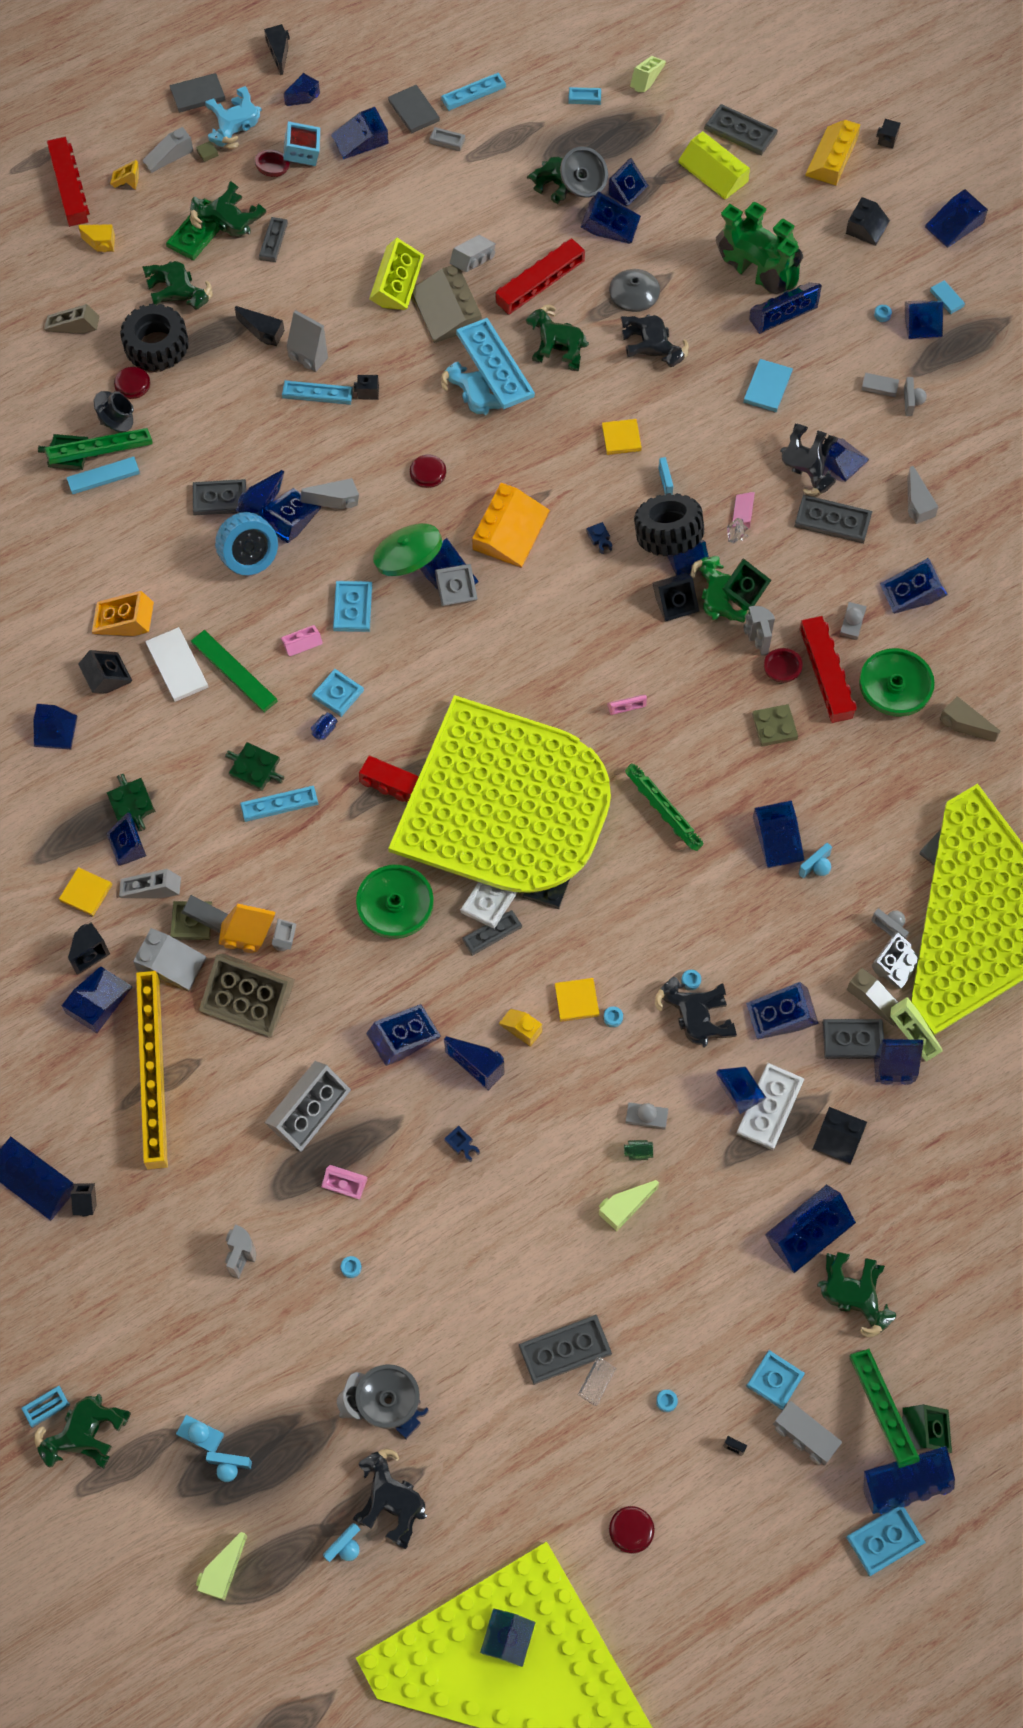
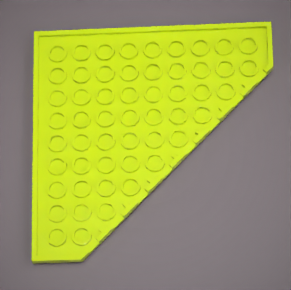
M978 784L947 801L945 804L911 1002L920 1012L934 1036L1023 981V843Z
M547 1542L356 1657L378 1700L477 1728H653Z

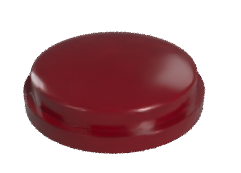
M264 150L256 155L255 166L265 176L279 177L287 172L290 161L283 160L284 153L280 151Z
M126 367L114 379L116 392L122 393L127 399L142 397L148 392L151 385L147 372L138 367Z
M431 454L419 456L410 466L412 481L423 488L438 486L444 481L447 473L445 463L439 457Z
M778 648L772 650L764 659L765 673L776 682H791L801 674L803 667L802 659L798 653L791 649Z
M627 1506L618 1510L613 1515L609 1525L611 1541L620 1551L628 1554L640 1553L648 1548L655 1533L654 1523L650 1515L645 1510L635 1506Z

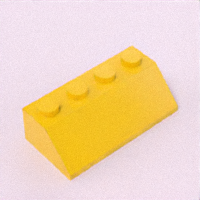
M843 120L827 126L805 176L836 186L857 142L861 124Z

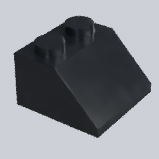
M861 197L848 220L845 234L876 246L890 223V219L877 202Z
M684 573L652 583L655 598L665 622L700 612L693 577L689 574Z
M89 650L78 663L92 693L107 694L133 681L118 652Z
M92 922L80 926L78 931L74 933L68 955V960L75 973L79 975L110 955L104 939Z
M829 1107L812 1150L851 1165L867 1121Z

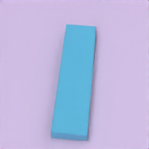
M498 72L441 96V100L448 111L506 88V83Z
M285 380L282 398L351 405L353 387Z
M131 457L69 476L67 480L73 495L138 475L140 471L135 457Z
M314 786L240 803L245 822L319 805Z

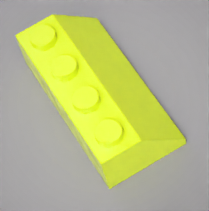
M703 131L689 142L678 160L679 164L725 200L748 183L750 168Z
M395 238L386 246L369 300L382 308L406 310L424 255L399 238Z

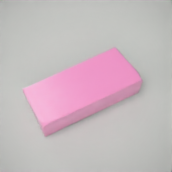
M755 492L736 495L733 527L750 529Z
M315 625L281 638L289 656L323 643Z
M638 695L607 703L610 715L645 707L647 696Z
M329 1165L326 1168L321 1187L360 1200L368 1177Z

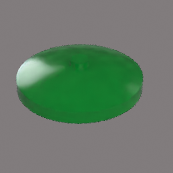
M425 523L401 528L390 534L379 544L374 552L373 562L377 570L386 576H401L414 572L428 564L438 554L442 546L441 534L435 526Z
M889 648L876 652L867 659L860 673L859 686L864 699L875 710L889 716L902 717L915 714L928 704L934 691L935 680L931 668L920 656L905 649Z
M387 865L374 870L362 881L356 896L358 915L368 930L384 938L399 939L415 934L426 925L433 912L434 897L431 885L419 871L405 865Z

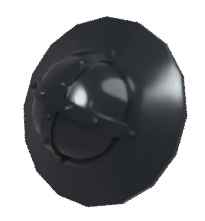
M101 391L95 395L93 400L94 409L100 425L109 427L117 432H126L132 428L134 408L122 393Z

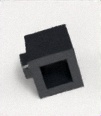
M885 119L882 128L879 127L876 137L879 138L877 145L893 149L901 123Z
M357 375V382H354V392H357L358 399L379 400L378 375Z
M95 1183L74 1184L71 1191L73 1215L87 1217L94 1214L97 1206Z

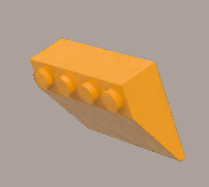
M500 483L472 537L473 550L522 568L550 510L518 488Z

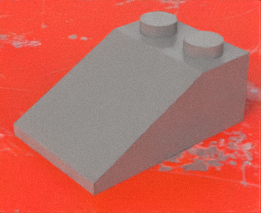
M295 310L287 341L288 357L293 361L303 364L305 368L317 372L328 359L324 325Z
M151 928L133 962L138 971H156L160 980L190 991L206 960V956L175 938Z

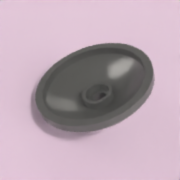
M576 147L570 150L561 162L560 173L562 181L573 194L584 198L593 197L599 194L606 186L608 168L604 159L597 151L589 147Z
M628 269L618 273L612 279L609 286V294L613 303L619 308L631 312H640L649 309L657 302L660 295V285L651 273L641 269Z
M386 1364L374 1367L361 1378L356 1389L358 1411L368 1423L378 1428L390 1429L405 1424L415 1414L419 1405L420 1393L415 1378L406 1369L397 1365ZM386 1398L392 1399V1402L389 1404L384 1401Z

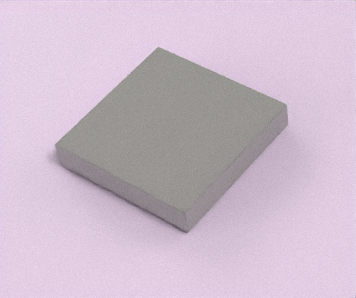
M471 564L435 570L441 606L478 600Z

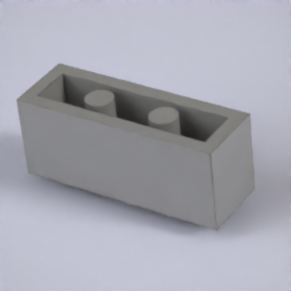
M478 235L453 248L450 264L464 272H468L494 257L496 243Z
M792 1401L787 1404L773 1423L776 1427L775 1430L781 1436L786 1437L787 1435L793 1440L792 1444L801 1451H807L810 1454L811 1460L818 1465L822 1463L825 1466L842 1443L841 1440Z

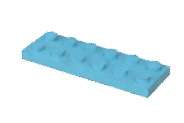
M488 318L456 329L457 336L503 409L535 397V392Z

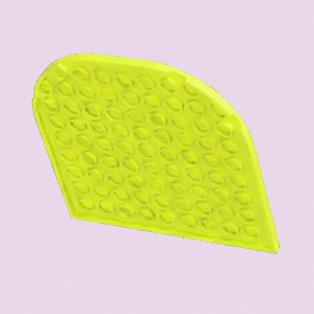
M454 695L390 843L388 852L506 891L537 892L556 887L575 876L586 865L595 849L608 814L611 799L610 780L606 768L591 747L588 748L578 737L569 732Z

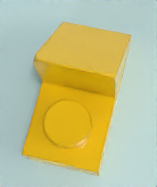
M134 160L114 170L110 184L116 188L127 183L136 190L139 179L138 161Z

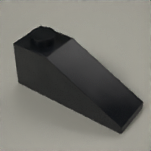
M280 24L264 29L266 43L280 75H283L290 36L288 30H285L283 25Z
M235 306L236 319L261 342L277 347L285 331L283 320Z

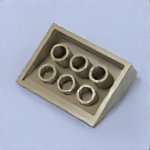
M453 265L440 269L413 289L412 295L434 343L457 336L456 329L482 320L480 310L461 269Z
M224 953L219 954L215 957L199 1011L272 1037L290 997L295 979Z

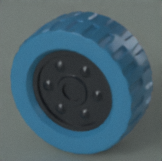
M244 512L235 514L222 523L215 538V548L221 561L234 573L254 575L269 567L275 559L278 550V538L275 530L264 518L255 513Z

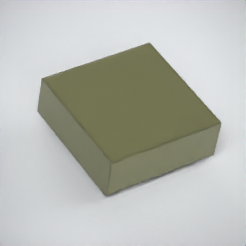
M211 141L196 147L198 154L204 162L219 156Z

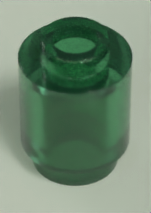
M628 1140V1144H624V1157H628L629 1161L653 1158V1142H648V1140Z

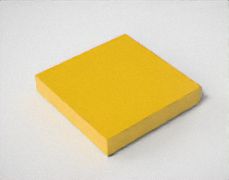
M637 419L602 422L607 455L642 450Z
M78 867L59 900L88 915L94 916L112 887V882Z
M594 978L555 983L560 1022L599 1017Z

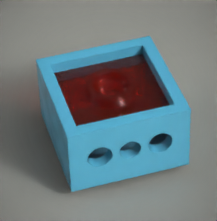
M288 121L284 137L283 160L316 166L320 151V127Z

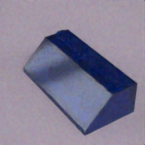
M809 282L789 292L786 291L778 297L770 298L760 305L757 304L750 309L749 320L758 333L761 334L818 308L822 285Z
M11 1136L0 1148V1183L51 1221L70 1199L74 1183Z
M826 1184L769 1230L765 1236L777 1255L795 1273L851 1228L856 1221L841 1193Z
M947 1447L918 1454L919 1462L901 1468L898 1467L895 1461L864 1471L863 1492L872 1514H884L892 1508L907 1507L912 1502L926 1501L932 1496L938 1494L946 1495L954 1490L955 1476Z

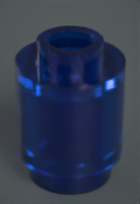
M328 712L325 715L322 714L311 727V734L317 740H325L336 728L337 719Z

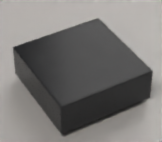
M727 1436L723 1445L724 1448L740 1456H743L747 1448L746 1444L730 1436Z

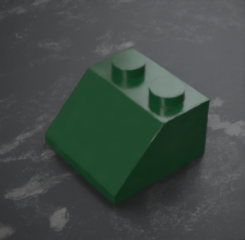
M743 558L722 589L733 603L742 610H749L750 606H755L772 580Z
M925 1404L902 1408V1421L918 1454L952 1453L948 1409Z

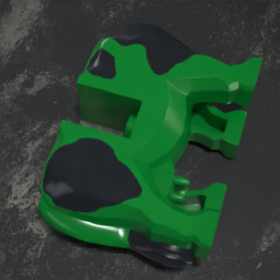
M752 202L745 210L746 218H742L743 211L729 203L721 212V216L726 224L716 236V244L724 262L734 266L741 275L752 263L757 265L755 284L762 285L769 293L780 294L786 290L795 289L799 281L800 263L804 258L793 235L795 225L785 219H781L773 227L775 236L762 226L763 215L767 210L764 206L757 202Z

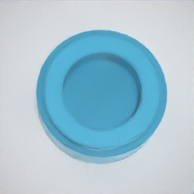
M879 305L875 308L874 317L879 322H887L891 318L892 310L887 305Z
M687 970L682 975L681 983L685 984V989L695 990L701 984V975L696 970Z
M618 1007L607 1008L603 1016L605 1024L609 1027H618L623 1021L621 1009Z
M349 1256L343 1259L340 1268L345 1277L355 1278L360 1274L362 1266L358 1258Z
M671 1390L661 1391L656 1399L657 1407L663 1412L673 1411L678 1403L676 1394Z

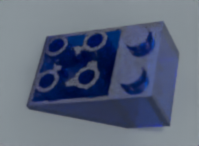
M376 107L359 112L331 134L343 159L389 144L388 129Z
M792 800L754 808L753 821L767 868L804 861L798 821Z

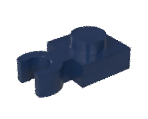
M603 522L586 528L592 544H599V552L601 554H604L603 547H608L612 551L613 545L609 541L610 534Z
M459 1125L444 1138V1141L458 1155L463 1151L468 1162H472V1158L469 1156L471 1151H474L477 1155L480 1154L478 1147L470 1145L473 1139Z
M426 1407L421 1412L416 1410L409 1421L395 1429L407 1439L421 1425L418 1418L426 1416L429 1409Z

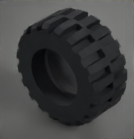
M154 303L149 304V306H140V309L131 311V315L128 314L125 321H123L120 331L124 352L128 360L136 367L140 366L141 369H149L150 371L158 369L163 371L167 367H173L174 363L178 364L182 360L181 356L184 357L187 353L189 346L185 322L180 314L169 306L165 307L163 304L154 305ZM153 332L168 334L165 339L156 343L141 341L146 335Z
M671 493L663 496L657 495L655 498L648 499L646 503L643 502L635 512L634 523L637 542L641 548L648 553L652 552L653 555L675 556L678 553H686L689 549L695 548L696 544L698 545L704 536L702 507L695 499L687 495L682 496L678 493L675 495H671Z

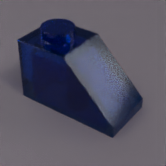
M302 73L283 93L285 105L293 106L311 103L320 94L319 81Z

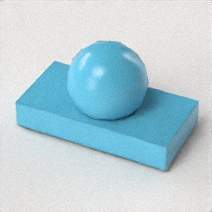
M829 843L824 844L800 865L799 875L805 878L812 870L818 876L829 874L831 863L826 858L830 856L832 846Z
M188 1415L185 1416L176 1433L177 1436L209 1452H216L224 1437V1433Z
M207 1452L206 1456L208 1463L218 1465L217 1476L223 1482L234 1480L237 1476L238 1468L251 1469L252 1465L249 1457L216 1452Z
M352 1523L323 1553V1557L330 1562L339 1553V1556L344 1561L355 1560L359 1555L360 1548L358 1543L352 1538L361 1529L355 1523Z

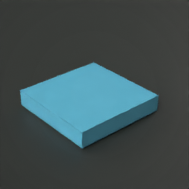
M334 669L315 690L312 698L342 717L363 693L364 688Z
M768 1350L746 1387L783 1410L805 1373Z

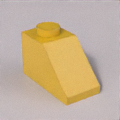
M112 224L79 225L81 238L97 252H114L115 233Z
M510 1009L499 1022L500 1026L530 1047L542 1033V1023L528 1013Z

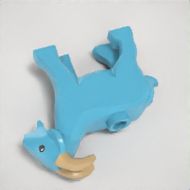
M246 86L237 89L238 97L231 100L232 104L236 106L227 110L223 108L221 103L217 104L214 98L205 101V106L216 114L219 124L217 131L212 129L213 132L208 134L209 141L218 146L233 150L239 145L238 142L234 143L238 136L231 138L233 133L243 130L247 131L257 124L262 109L261 107L254 106L251 102Z
M454 362L442 374V388L447 391L448 387L446 385H448V382L461 387L464 391L462 393L463 401L468 403L469 409L472 412L487 415L489 409L499 410L502 408L495 395L490 393V387L480 371L462 373L467 370V367H462L459 362Z

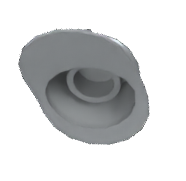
M355 1372L349 1376L344 1390L338 1395L337 1406L340 1411V1418L363 1419L356 1404V1389L361 1378L364 1376L360 1372Z

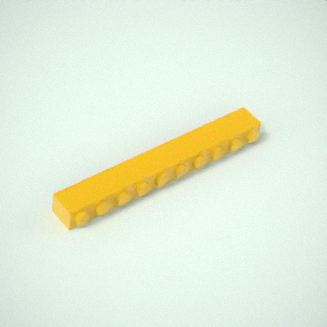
M156 971L136 973L143 1158L147 1170L168 1168L160 979Z

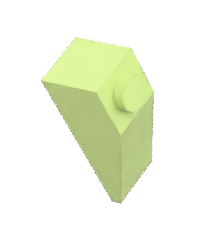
M650 56L634 68L630 87L635 88V91L641 93L647 91L663 69L666 61Z
M908 997L891 1007L890 1017L926 1062L943 1051L920 1012Z
M655 1180L615 1194L610 1199L605 1198L599 1205V1216L613 1229L618 1231L658 1189L659 1182Z
M240 1532L205 1568L204 1573L199 1574L196 1586H198L197 1591L225 1601L247 1539L245 1533Z

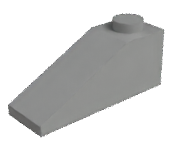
M183 127L169 133L143 159V163L152 173L193 152L191 137Z
M911 466L907 476L908 514L918 524L936 517L938 505L914 466Z
M351 478L302 488L300 500L303 503L336 509L353 508L358 505L359 493Z
M168 869L123 878L120 883L119 897L167 898L180 895L181 877Z

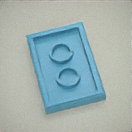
M760 359L743 403L777 412L793 368Z
M336 581L333 631L370 632L372 582Z
M902 1504L846 1537L869 1577L926 1543Z

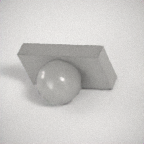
M907 377L904 385L905 415L913 416L915 405H922L926 401L927 394L921 388L914 389L913 377Z
M852 602L848 603L840 636L858 639L867 606Z
M879 908L874 912L872 922L892 937L894 933L898 932L903 938H907L909 932L903 928L905 916L902 912L896 910L886 915Z
M281 919L277 920L271 944L276 950L285 951L291 949L296 924Z
M629 1102L626 1124L665 1130L668 1108L656 1107L650 1103L637 1104Z

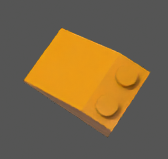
M142 591L98 601L92 633L121 636H137L149 633L154 602Z
M237 903L221 924L219 945H224L227 949H242L246 953L257 952L264 942L275 917V912Z

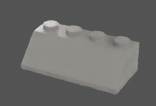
M314 1061L264 1123L279 1137L302 1152L351 1089L326 1064Z

